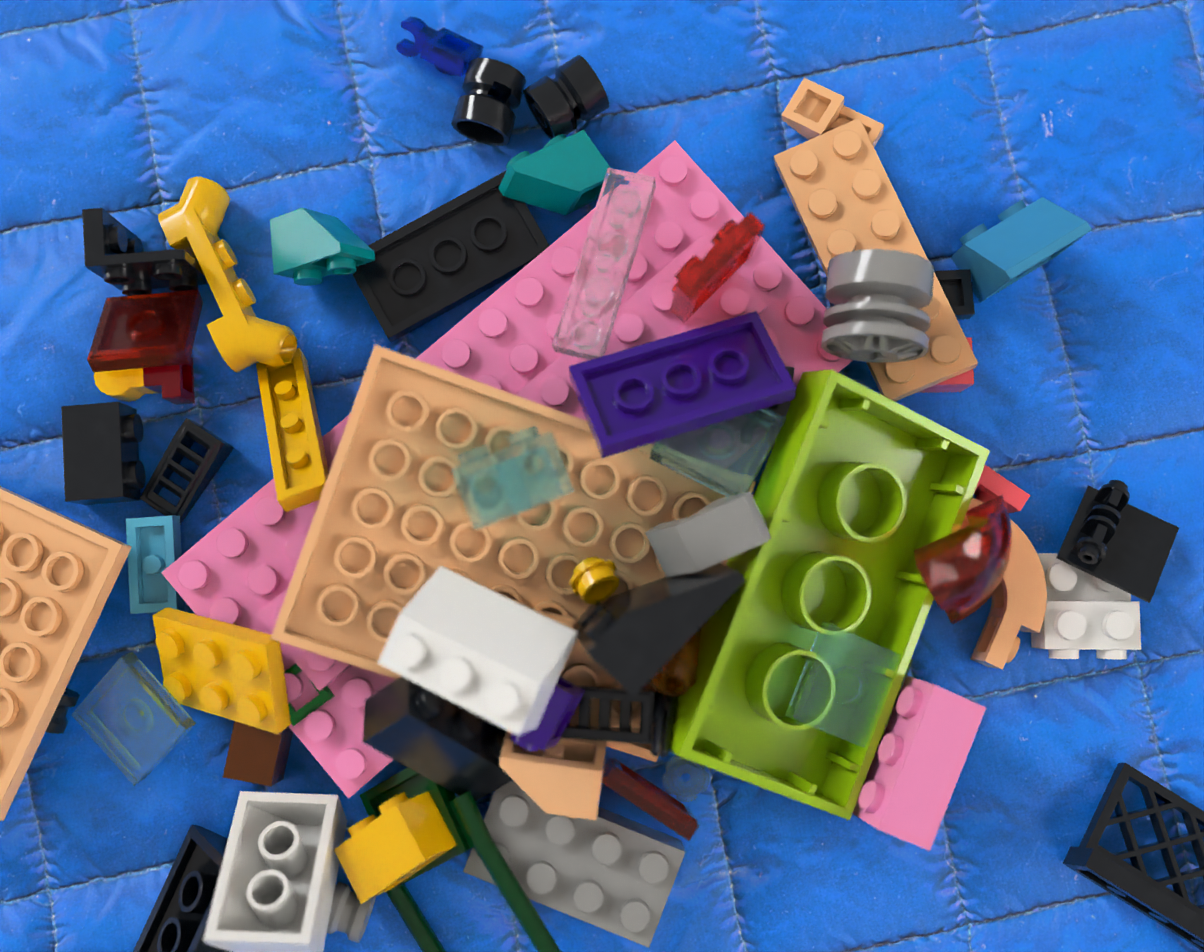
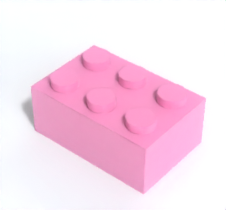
M905 675L852 814L880 831L930 851L986 707L937 685Z

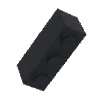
M403 676L365 700L363 743L453 793L461 796L471 791L476 802L513 780L499 766L506 730Z

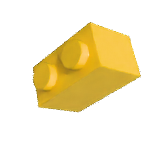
M429 791L410 799L406 792H403L387 800L378 807L382 814L381 816L376 818L375 815H371L348 829L351 837L334 849L360 904L393 889L457 845Z

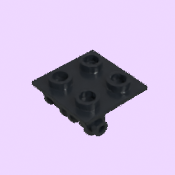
M1111 480L1108 484L1103 485L1100 490L1088 486L1056 558L1149 603L1157 587L1179 527L1127 504L1130 494L1127 491V485L1122 481Z

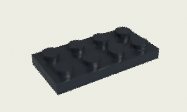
M506 171L368 245L375 252V261L357 266L356 272L352 273L390 342L515 275L549 247L547 240L526 204L505 197L498 188Z

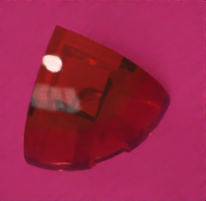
M1002 495L969 509L966 513L969 526L914 550L916 566L938 606L941 610H945L953 625L966 619L984 605L995 592L1006 572L1012 547V528L1008 508Z

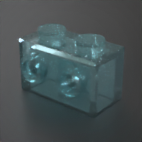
M535 425L506 436L509 446L490 453L487 444L457 455L460 464L451 467V471L474 530L574 492L552 432L546 431L539 434Z

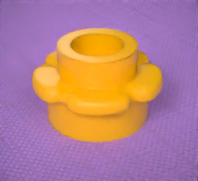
M597 557L583 560L574 569V576L570 581L573 593L581 596L587 604H595L597 601L601 602L607 599L619 586V579L615 574L616 565L612 560L604 561V559Z

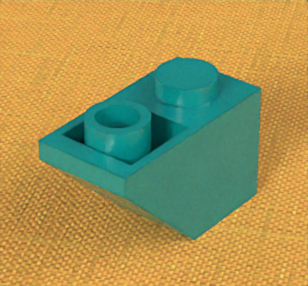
M582 130L569 137H566L565 134H560L551 139L543 149L532 154L524 151L514 156L506 165L507 171L498 189L505 197L567 215L600 199L615 173L585 130Z
M300 208L270 219L273 272L275 275L294 278V283L297 285H317L323 282L322 277L331 274H352L356 272L357 266L375 261V252L337 217Z

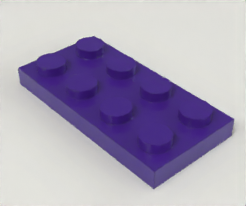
M757 311L569 366L571 383L602 458L793 400L796 392V386Z

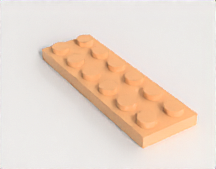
M860 118L774 155V164L826 276L830 259L839 254L855 250H898L916 254L928 260ZM935 272L932 300L928 306L919 309L926 312L931 318L930 327L925 332L929 337V349L926 355L915 360L902 362H866L881 395L895 402L972 370L978 364Z

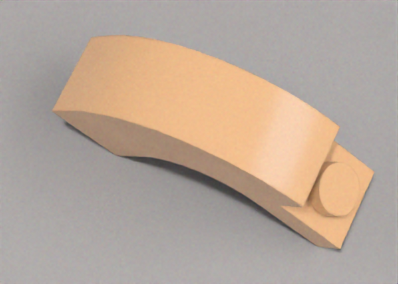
M972 498L953 550L970 557L982 568L990 583L992 604L989 616L970 659L987 667L1003 669L1005 663H1010L1018 652L1020 638L1017 635L1019 630L1022 632L1040 633L1046 611V580L1040 558L1020 527L999 510Z

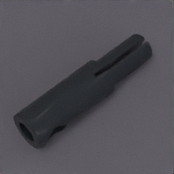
M670 665L663 666L658 672L653 713L654 731L651 753L656 757L659 751V757L668 756L672 725L676 719L681 670Z

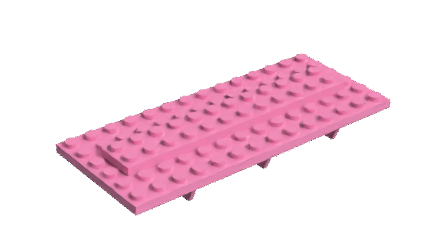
M673 141L416 358L422 362L586 420V417L571 383L569 366L757 311L784 365L794 367L793 382L796 388L803 372L833 369L839 373L853 361L829 354L821 348L823 330L827 328L823 324L824 313L827 308L676 141ZM751 413L650 444L726 471L766 437L767 434L761 429H755L752 432L751 445L748 447L741 446V430L745 424L750 422ZM350 414L322 437L329 472ZM774 417L776 426L784 420L782 417ZM273 478L161 573L196 615L272 634L319 500L285 512L277 501ZM280 642L284 671L295 663L302 670L298 675L284 673L288 703H291L296 711L319 695L318 691L323 690L327 686L334 694L333 698L314 712L308 714L307 717L295 726L289 725V728L349 799L393 761L392 758L363 743L365 700L397 679Z

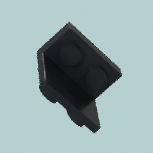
M103 208L82 209L85 267L103 278L106 283H110L121 290L124 295L147 296L152 294V289L168 287L169 290L174 292H193L198 290V285L208 284L198 261L185 250L174 249L144 252L141 240Z

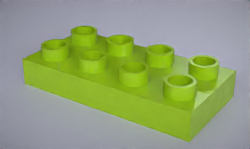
M833 369L803 372L796 388L795 397L791 400L790 407L753 496L772 538L764 544L729 558L726 566L739 572L746 580L701 626L680 679L676 719L672 725L669 750L679 757L850 820L990 450Z

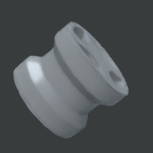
M338 882L334 890L327 933L332 934L340 931L346 933L350 941L359 943L369 922L376 897L360 904L355 892L350 890L349 885Z

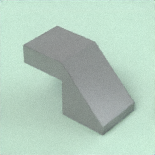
M750 491L716 499L690 517L660 523L645 532L666 577L699 572L764 544L772 538Z

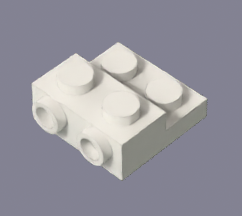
M1037 553L1044 570L1047 602L1040 633L1031 632V648L1048 649L1049 658L1079 659V649L1096 650L1097 659H1127V650H1141L1140 601H1131L1130 593L1057 559L1058 553Z

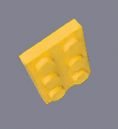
M169 607L152 615L156 634V646L159 651L163 675V688L168 701L275 734H279L291 725L281 645L279 641L270 639L272 634Z

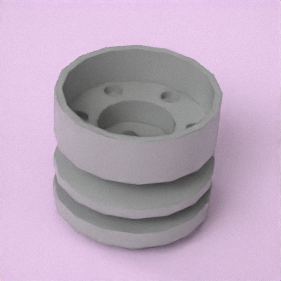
M884 249L855 250L839 254L830 259L825 298L835 306L825 310L823 324L827 328L823 330L821 348L827 353L840 358L873 363L902 362L925 356L929 349V337L925 332L930 327L931 318L926 312L919 309L928 306L932 300L934 266L931 262L916 254Z

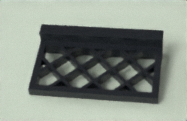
M1118 763L1079 847H1070L1063 864L1204 952V904L1196 906L1190 902L1183 882L1202 876L1204 880V829L1200 830L1198 826L1199 823L1204 827V811L1127 763ZM1128 780L1140 787L1146 808L1127 813L1122 792ZM1156 797L1165 803L1158 804ZM1174 808L1182 813L1188 833L1169 838L1161 811ZM1115 810L1116 816L1111 817L1113 811ZM1149 815L1158 842L1138 847L1130 820ZM1119 823L1127 850L1112 854L1098 845L1106 826ZM1191 841L1199 868L1180 873L1172 846ZM1160 849L1169 876L1154 880L1147 875L1141 854ZM1130 858L1132 865L1128 864L1123 859ZM1172 884L1174 892L1165 886Z

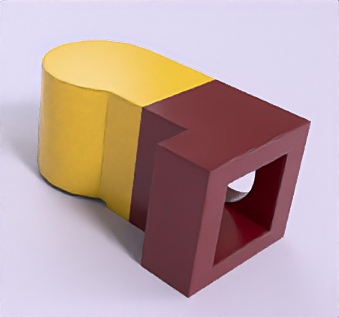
M180 350L111 355L102 359L95 368V385L101 392L118 400L131 402L138 400L144 394L162 393L163 399L176 405L195 403L193 358Z

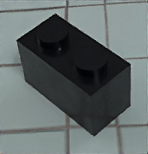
M121 402L61 406L65 502L93 505L141 501L139 499L141 496L140 489L145 486L146 474L144 465L139 460L138 442L142 441L144 431L142 419L137 414V409Z

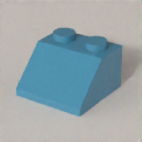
M1044 197L1028 206L1021 200L999 214L998 218L1001 222L988 230L983 223L962 236L959 240L963 246L951 256V259L958 270L970 269L972 291L981 303L1057 257L1089 233L1092 228L1087 221Z

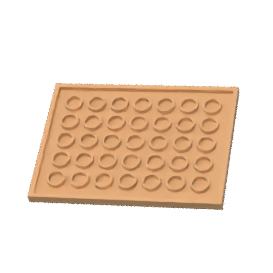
M374 345L270 639L398 679L401 675L379 665L378 661L399 614L440 566L459 573L531 609L574 617L576 620L574 629L578 630L581 627L578 624L579 618L592 605L585 603L581 596L575 595L570 586V581L574 576V569L580 562L590 557L604 559V561L612 560L615 563V574L619 579V586L611 596L666 577L645 532L660 523L690 517L716 499L749 491L752 494L756 482L652 444L602 458L586 420ZM727 559V560H724V561H722V562H720V563L726 565L728 559ZM607 599L601 601L600 603L603 605ZM701 627L665 664L679 668L681 676ZM577 638L567 659L565 670H562L560 676L574 685L622 687L586 652ZM658 672L643 688L656 689ZM591 698L590 726L598 727L600 699ZM612 700L611 727H619L621 700ZM633 701L631 728H640L641 702ZM579 704L570 720L569 725L578 726ZM607 741L606 747L657 762L658 756L656 757L651 753L652 744Z

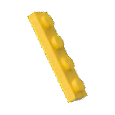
M300 348L296 349L292 361L282 368L260 362L256 363L277 501L285 512L320 500L329 475L308 364Z

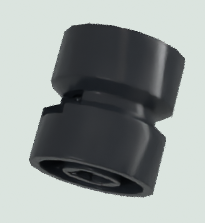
M580 55L575 56L555 69L554 79L544 76L523 90L524 98L531 113L550 140L560 134L567 135L577 128V119L589 121L609 108L608 97L603 85L589 63Z
M489 58L472 59L468 65L462 85L466 95L460 96L451 123L453 128L461 135L479 143L495 146L507 145L516 120L512 110L517 109L520 105L526 85L525 76L514 67L498 60Z

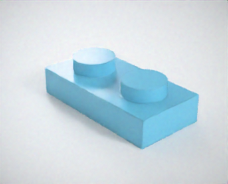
M170 515L126 519L127 545L132 546L128 555L130 614L154 613L166 607L185 610L184 600L161 573L182 556L180 516Z

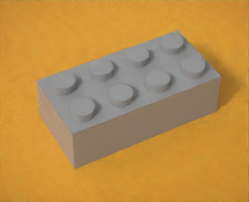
M514 780L495 790L484 822L492 840L528 898L649 948L685 855L682 841L598 807L597 820L546 814ZM472 848L463 872L496 885L476 851Z

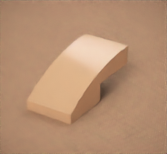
M806 78L803 79L781 115V119L808 140L860 118L875 147L884 130V124L844 106L845 96Z

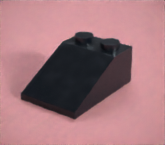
M718 563L696 573L655 580L611 596L603 605L599 601L592 604L578 620V624L581 627L577 630L579 631L577 638L586 652L634 697L746 579L736 570Z

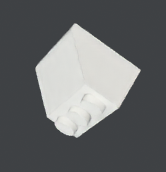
M440 566L399 614L378 664L519 736L537 728L579 631L459 573Z
M240 791L203 938L205 944L229 952H323L340 863L334 849L343 843L347 819L338 795Z

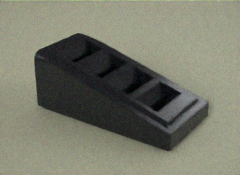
M186 418L174 435L139 499L165 516H180L181 525L234 447L197 422ZM195 441L208 449L204 457L190 449ZM184 457L199 466L195 474L180 464ZM173 472L190 482L186 490L169 479ZM163 487L181 498L177 506L158 495Z
M576 685L585 690L579 702L578 726H571L568 723L562 737L652 744L656 689L642 688L633 697L623 687ZM591 698L600 699L598 727L590 726ZM612 700H621L619 727H611ZM633 701L641 702L640 728H631Z

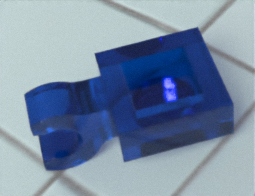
M409 17L401 22V28L413 34L415 43L411 40L403 39L397 43V51L407 57H414L421 53L420 58L434 64L435 68L441 73L461 77L467 72L468 65L472 59L481 58L483 46L444 27L436 31L417 17Z

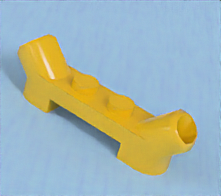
M200 176L190 178L186 182L179 203L159 213L158 220L172 248L183 249L194 259L197 258L223 314L222 317L207 324L212 339L222 358L234 372L238 373L256 362L282 368L294 358L297 349V338L290 327L256 317L251 307L252 304L256 303L255 296L243 278L238 279L233 268L234 265L238 264L237 258L229 244L224 239L220 240L218 237V231L231 199L225 188L213 180Z

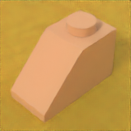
M506 730L499 766L546 814L597 820L607 741L561 737L556 746L545 751L538 749L537 752H532L514 743L510 739L512 732Z

